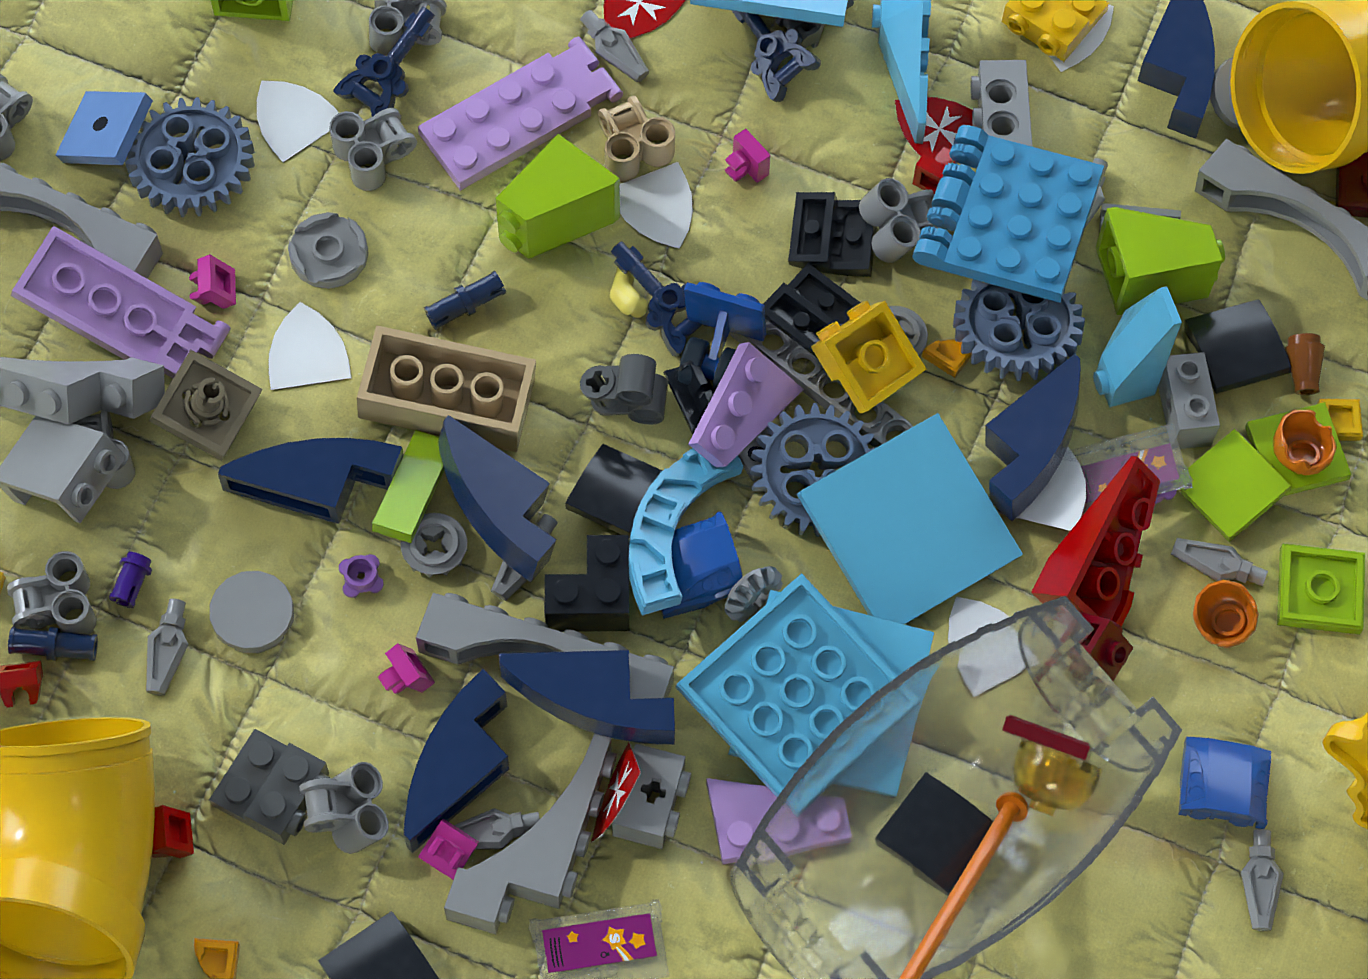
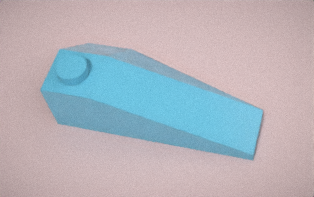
M880 0V5L873 4L872 28H879L878 44L914 142L923 144L928 91V74H924V72H927L930 38H927L929 17L931 15V0Z
M1167 286L1157 289L1125 310L1101 355L1093 378L1099 395H1105L1109 408L1154 396L1182 324Z

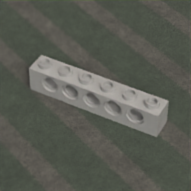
M980 60L978 76H971V100H978V108H973L972 125L983 129L990 136L1032 147L1026 60Z

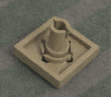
M190 349L149 421L222 461L259 398L262 388ZM184 392H186V393H185V400H184L183 397H182V394H183ZM223 412L222 417L226 418L229 415V419L222 421L218 415ZM192 420L195 425H198L201 421L202 425L195 428L191 426L190 421Z

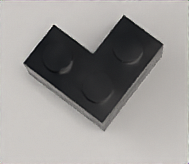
M587 535V574H545L544 615L548 628L560 632L565 630L577 632L629 631V535Z

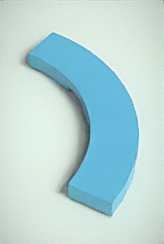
M692 448L684 453L683 457L667 469L665 468L648 488L634 518L629 540L628 557L630 582L641 615L681 604L683 596L675 578L671 551L672 539L677 524L685 511L701 494L714 485L742 473L743 464L738 455L726 467L716 468Z

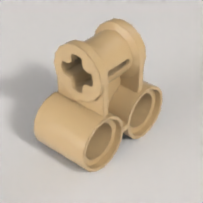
M636 96L628 97L627 103L608 111L605 108L598 110V119L607 137L605 142V168L619 177L620 182H626L635 178L639 173L640 161L642 160L654 167L665 166L671 162L675 153L674 125L663 117L647 119L644 109ZM662 140L664 143L654 144L651 141ZM627 155L629 158L618 159L616 156Z

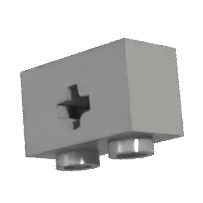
M1205 353L1170 355L1158 388L1171 449L1211 446L1220 423Z
M635 744L633 753L641 774L624 806L612 823L613 836L663 849L666 836L674 838L680 812L673 810L677 796L684 798L686 796L691 773L685 771L686 756ZM652 791L660 793V797L656 798L654 804L647 802V798L651 796Z

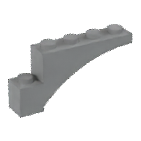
M0 357V406L67 425L100 410L134 419L155 409L165 393L164 365L133 357L126 360L44 361Z
M594 734L586 756L569 786L553 807L529 831L508 847L469 869L458 867L444 906L447 920L497 934L500 922L507 924L513 910L515 898L509 897L510 894L560 909L564 896L571 898L578 878V873L572 871L577 856L585 857L591 839V832L586 831L590 816L597 818L602 807L604 793L599 792L603 777L611 778L616 764L617 753L612 752V738Z

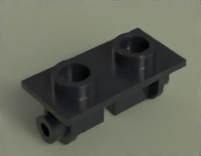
M689 360L680 367L666 370L663 373L693 435L714 392L709 379L705 378L700 366H695L694 362ZM691 366L692 378L690 384L686 385L679 382V368L682 371L686 367Z

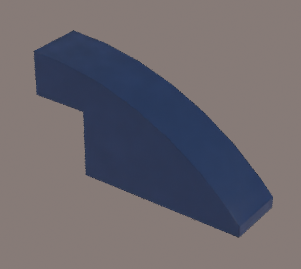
M1170 0L1144 57L1137 81L1177 96L1178 98L1173 107L1167 128L1196 139L1211 96L1214 79L1215 47L1213 31L1204 0Z
M1076 354L1072 355L985 425V446L1007 465L989 480V498L993 505L1011 521L1032 504L1049 483L1060 465L1071 440L1077 418L1081 365L1080 358Z
M448 415L443 421L438 444L447 480L459 506L486 544L508 566L529 582H532L549 562L557 540L530 522L544 504L550 483Z
M315 438L287 442L235 459L220 467L218 477L223 491L339 524L355 481L388 490L404 454L402 446L375 440Z
M629 650L499 654L501 677L533 704L558 719L583 730L613 739L643 744L675 745L674 698L630 699Z
M484 669L461 689L445 709L430 733L416 764L408 792L404 820V837L407 848L412 853L430 839L442 819L448 822L452 820L509 770L508 755L482 729L508 707L506 692Z

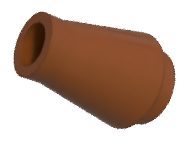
M1303 333L1288 337V346L1285 347V351L1292 367L1291 375L1295 386V394L1313 395L1320 392L1319 381L1325 345L1321 343L1320 335Z

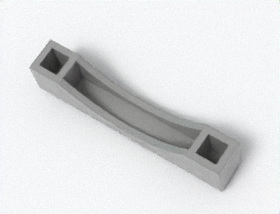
M1225 139L1199 169L1195 192L1227 212L1247 211L1268 214L1290 221L1310 231L1326 243L1342 260L1353 278L1359 296L1368 301V227L1354 219L1345 209L1335 207L1319 197L1313 189L1301 186L1287 177L1282 170L1269 166L1253 156L1247 148L1240 145L1237 146L1228 139Z
M0 162V211L28 213L51 220L71 231L83 243L141 276L149 277L163 254L157 233L151 227L143 223H136L135 225L125 221L109 208L103 207L101 210L95 208L74 193L68 192L63 194L54 190L44 180L36 177L32 178V180L18 174L11 166Z
M436 593L432 594L416 635L419 653L457 665L476 658L501 653L627 650L625 647L612 642H606L602 645L589 641L584 634L574 630H565L563 633L550 629L546 623L535 618L527 617L521 620L508 616L505 610L496 606L486 605L484 608L469 604L468 600L453 593H446L445 596ZM629 653L630 699L668 698L674 681V666L668 665L665 659L655 655L647 654L641 657Z

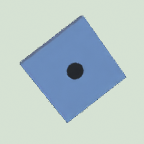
M86 91L56 156L63 163L123 165L153 100L145 92Z

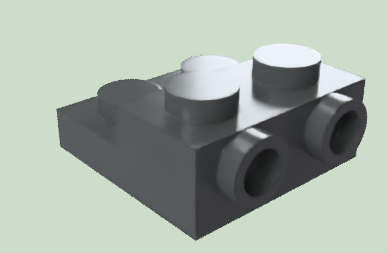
M254 729L213 792L209 802L215 808L285 845L290 835L296 836L301 831L304 821L307 819V813L305 812L307 810L305 797L300 795L299 786L310 780L330 778L328 776L329 770L325 761L291 743L285 745Z

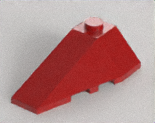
M1131 456L1049 556L1031 591L1055 616L1072 623L1078 612L1108 618L1122 627L1132 607L1135 592L1129 591L1134 568L1141 567L1143 555L1138 553L1142 531L1150 527L1160 479L1138 456Z

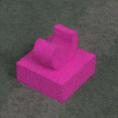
M745 128L733 138V153L725 159L729 165L725 172L734 182L739 181L748 173L758 183L769 175L771 155Z
M211 254L197 259L198 271L193 272L189 276V280L198 285V291L191 293L190 299L201 305L212 302L222 309L236 305L235 269Z
M397 643L385 653L393 665L378 676L386 691L392 689L394 694H398L409 687L423 693L435 683L413 649Z
M442 819L418 858L454 880L458 867H464L479 841L445 819Z

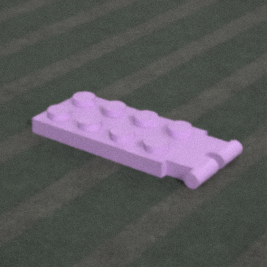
M581 37L573 38L568 44L569 49L561 54L552 57L548 52L418 126L420 137L460 191L552 139L557 134L591 116V108L606 99L613 103L623 96L622 90L605 68L601 67L591 72L597 68L599 61Z
M55 226L51 228L11 293V296L124 360L133 357L164 365V374L171 378H174L190 349L208 358H214L231 329L229 325L218 320L215 325H212L193 314L196 308L193 304Z

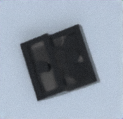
M796 192L788 257L789 265L803 269L809 263L821 273L871 277L874 257L871 242L876 234L877 227L868 224L862 218L859 211L861 200H837L835 192Z
M808 263L788 285L783 282L763 305L765 306L766 320L816 357L811 348L812 345L820 341L816 333L835 321L840 326L850 320L847 312L861 302Z
M1259 299L1185 319L1184 332L1198 353H1205L1211 385L1216 394L1291 373L1292 367L1280 336Z
M602 444L578 479L565 502V507L567 510L621 535H629L630 538L634 518L641 500L650 485L663 470Z
M925 772L875 837L877 846L912 867L915 876L949 896L994 821L953 789Z
M392 911L318 960L329 979H439L427 959Z

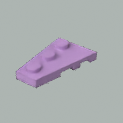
M750 342L741 343L738 345L688 445L716 468L726 467L804 389Z
M706 779L722 865L848 843L850 840L841 796L814 793L796 811L791 813L767 786Z

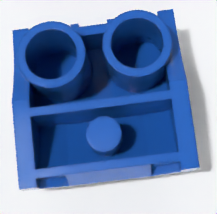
M721 511L711 518L675 530L671 544L672 563L675 578L683 597L680 605L661 610L663 619L703 609L727 598L734 585L743 577L732 536Z
M1186 736L1180 775L1178 815H1188L1197 820H1203L1208 817L1212 820L1214 818L1223 819L1238 827H1252L1256 822L1255 828L1265 829L1268 822L1266 815L1271 751L1241 743Z

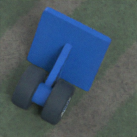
M687 282L684 288L687 319L714 327L715 332L711 349L708 341L696 337L690 338L684 349L680 366L689 360L693 361L695 366H700L705 378L713 380L712 389L715 392L736 349L730 347L724 349L729 332L764 341L766 335L765 306L758 299L748 294L739 293L734 296L721 292L718 287L710 283L699 282L696 285ZM691 366L686 367L682 371L679 368L678 381L686 385L690 384L692 378Z

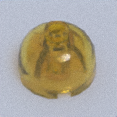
M1022 739L1017 748L1012 766L1013 782L1018 791L1031 799L1029 808L1052 817L1056 809L1073 811L1089 801L1098 786L1103 770L1083 760L1082 763H1078V760L1069 757L1070 755Z

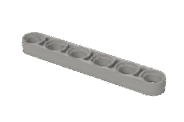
M765 319V336L777 335L784 341V345L778 350H768L759 340L729 332V335L739 343L750 342L804 389L802 392L825 410L830 405H834V417L840 418L844 412L849 411L850 415L847 423L852 426L859 421L854 415L856 407L847 392L842 397L835 399L828 397L823 391L824 386L828 383L838 382L841 384L839 379L831 381L818 358ZM800 358H806L812 361L815 368L809 374H799L793 369V362ZM881 401L872 408L877 414L876 419L869 423H863L859 433L861 436L873 433L874 438L870 445L877 448L887 442L885 437L889 432L894 430L905 432L913 426L904 417Z

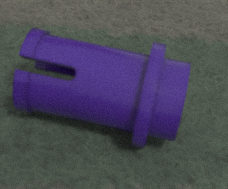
M128 552L126 557L121 558L120 565L122 568L112 593L109 595V599L120 606L134 608L145 576H149L152 573L150 567L152 561L148 557L136 552Z

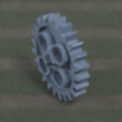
M199 97L194 99L192 106H186L184 99L179 98L178 108L172 109L165 102L163 103L165 113L161 115L151 109L149 113L152 121L150 123L143 121L140 128L141 133L137 134L127 155L128 160L125 161L127 171L130 173L131 184L133 187L137 186L139 197L141 199L148 197L152 208L162 202L165 214H169L174 207H178L181 217H185L188 208H194L197 216H201L202 206L206 205L213 212H216V201L219 199L228 205L231 204L229 192L241 194L243 190L240 181H250L249 168L255 166L253 155H251L255 153L253 143L250 140L248 127L242 126L241 117L238 115L231 118L228 106L217 112L214 100H211L206 107H201ZM178 133H186L182 137H173ZM216 144H222L221 147L216 149L209 148ZM163 165H171V166H170L169 168H167V169H163V170H159V169H158L159 167H161V166H163ZM201 176L207 177L203 181H194V179Z
M973 279L971 290L963 289L961 300L956 301L953 328L956 329L955 341H962V354L972 352L971 364L975 365L981 361L985 362V373H989L996 367L1000 369L999 376L1001 379L1010 371L1014 372L1017 381L1021 380L1023 372H1028L1033 380H1037L1038 370L1042 369L1049 375L1054 369V364L1060 366L1067 360V356L1071 357L1076 354L1077 346L1081 345L1085 323V318L1081 317L1083 306L1082 304H1075V292L1065 294L1064 290L1061 302L1059 303ZM1010 297L1014 299L1016 305V316H1013L1014 304ZM1021 330H1024L1023 341H1024V344H1026L1027 349L1024 348L1023 343H1022V340H1021V337H1022V331H1021Z
M813 403L809 414H805L802 407L797 405L794 410L793 419L786 412H781L779 416L781 427L770 421L766 429L771 437L759 434L756 442L765 450H753L751 454L752 459L761 463L752 466L749 470L750 475L761 477L752 486V491L765 492V495H763L758 503L759 506L772 504L774 508L769 518L772 520L780 514L785 516L784 529H787L793 521L799 523V535H803L807 526H813L815 536L820 537L819 531L800 499L790 496L786 485L790 482H799L806 488L835 472L836 470L834 469L841 468L875 449L868 448V445L874 438V434L870 433L861 436L859 433L864 422L860 420L852 426L848 424L849 411L844 412L840 418L834 417V405H830L825 414H820L817 403ZM832 441L841 443L846 449V455L841 458L831 456L826 450V444ZM789 442H798L804 447L806 455L802 458H792L785 451V445ZM812 462L818 463L819 469L824 470L821 477H815L814 471L808 470ZM781 467H786V468H788V469L803 470V471H793V472H791V473H782V472L780 471V468H781Z

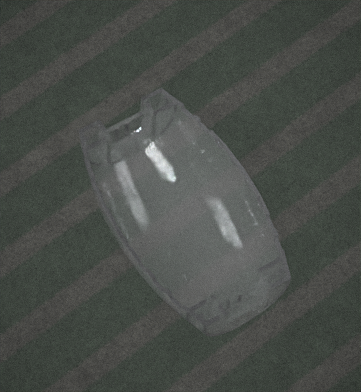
M1066 596L1017 611L1012 616L997 623H990L978 628L976 632L956 642L953 641L921 659L879 689L830 733L793 775L763 816L730 872V882L738 904L752 928L793 979H899L948 896L915 876L912 867L877 846L875 837L925 772L960 794L992 821L999 814L996 808V801L1006 792L1021 794L1026 799L1029 810L1027 817L1023 821L1012 822L1009 831L920 979H935L959 967L1004 939L1047 906L1093 863L1119 832L1131 813L1135 811L1142 801L1143 795L1154 779L1158 777L1182 729L1153 696L1137 709L1081 645L1094 628ZM1013 715L1090 743L1093 751L1089 762L1081 761L1002 731L1006 716Z

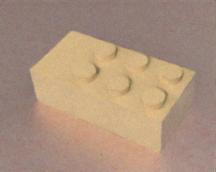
M376 325L357 394L358 418L440 436L443 421L449 415L495 447L517 452L535 382L536 360Z

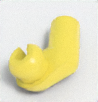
M617 267L610 290L611 301L623 314H631L634 318H640L646 313L648 302L645 298L640 297V294L633 288L634 276L630 272L624 274Z

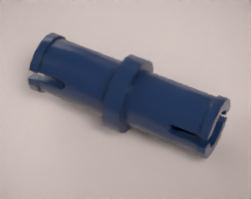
M493 271L491 274L466 287H463V285L455 287L453 294L430 306H425L424 311L433 328L437 330L439 327L464 314L470 316L476 313L475 308L500 295L506 294V290L496 271Z
M17 627L10 629L8 639L9 654L46 656L48 661H57L58 657L89 661L96 660L98 648L97 634L60 632V628L50 627L49 631L17 629Z

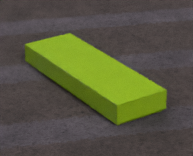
M415 430L372 522V532L412 543L444 473L438 444L439 437Z

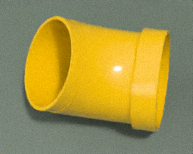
M1293 0L1281 2L1261 11L1243 31L1232 60L1230 78L1232 104L1239 127L1250 146L1263 160L1277 169L1296 174L1322 171L1347 165L1363 153L1368 152V0Z
M100 717L46 721L0 729V979H132L146 931L141 913L149 879L153 848L155 782L153 749L150 748L149 738L151 735L150 722L136 718Z

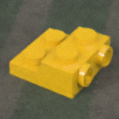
M1009 0L1004 8L1002 23L1007 25L1014 34L1022 35L1038 45L1045 54L1055 56L1065 62L1107 12L1109 2L1105 0Z
M866 300L856 305L847 312L850 320L841 326L835 321L816 333L820 341L811 346L831 381L839 379L860 414L869 411L927 370L885 300L870 305Z

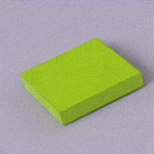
M1325 402L1296 409L1312 410L1316 413V420L1321 425L1332 427V435L1337 449L1330 466L1318 474L1298 475L1283 466L1274 454L1273 437L1282 417L1291 411L1247 422L1245 428L1251 445L1291 485V491L1285 496L1350 480L1352 474Z
M1233 429L1179 475L1180 480L1173 481V485L1228 542H1231L1291 491L1289 482L1236 429Z
M1283 543L1280 548L1277 625L1360 635L1364 628L1365 553Z

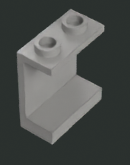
M35 416L0 465V488L14 502L26 505L32 495L56 502L75 522L81 523L126 456L104 432L74 423L67 425Z

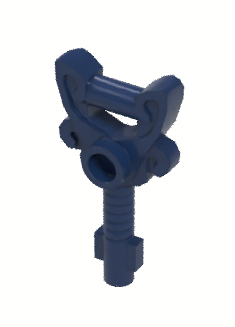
M423 6L417 15L412 12L404 23L407 29L388 55L376 53L372 55V58L366 54L360 55L356 59L355 64L358 70L343 78L333 89V92L343 99H358L370 108L372 117L384 109L394 108L395 98L406 96L409 91L408 84L403 80L405 72L399 65L418 38L425 39L433 27L429 23L435 15ZM367 80L378 82L383 92L379 96L363 84Z
M732 11L739 22L742 24L746 22L758 39L754 53L757 59L751 63V71L756 76L762 77L765 91L774 102L784 100L787 92L785 85L803 69L816 70L821 66V60L808 49L801 46L803 38L797 30L788 29L786 33L782 30H776L771 33L759 14ZM793 55L794 57L776 73L781 61Z
M623 241L619 242L611 250V253L617 258L614 263L624 274L630 272L652 296L648 304L649 314L646 317V326L653 331L660 329L662 339L672 356H680L685 347L686 338L704 325L690 321L687 318L676 327L671 322L674 314L686 310L684 297L686 283L682 287L677 283H671L664 287L641 262L644 257L634 246L629 249Z

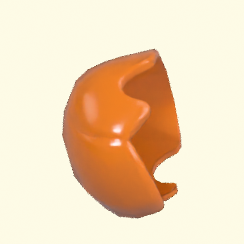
M1292 410L1284 415L1273 437L1275 456L1283 466L1298 475L1320 473L1330 466L1337 449L1332 435V427L1321 425L1316 420V413L1312 410Z
M1223 579L1207 584L1196 596L1193 609L1194 621L1201 635L1210 644L1231 648L1245 643L1256 631L1259 616L1257 605L1247 588L1242 584Z

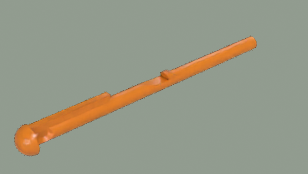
M1006 792L997 799L996 808L999 814L899 979H920L1009 831L1012 822H1020L1027 817L1028 803L1021 794Z

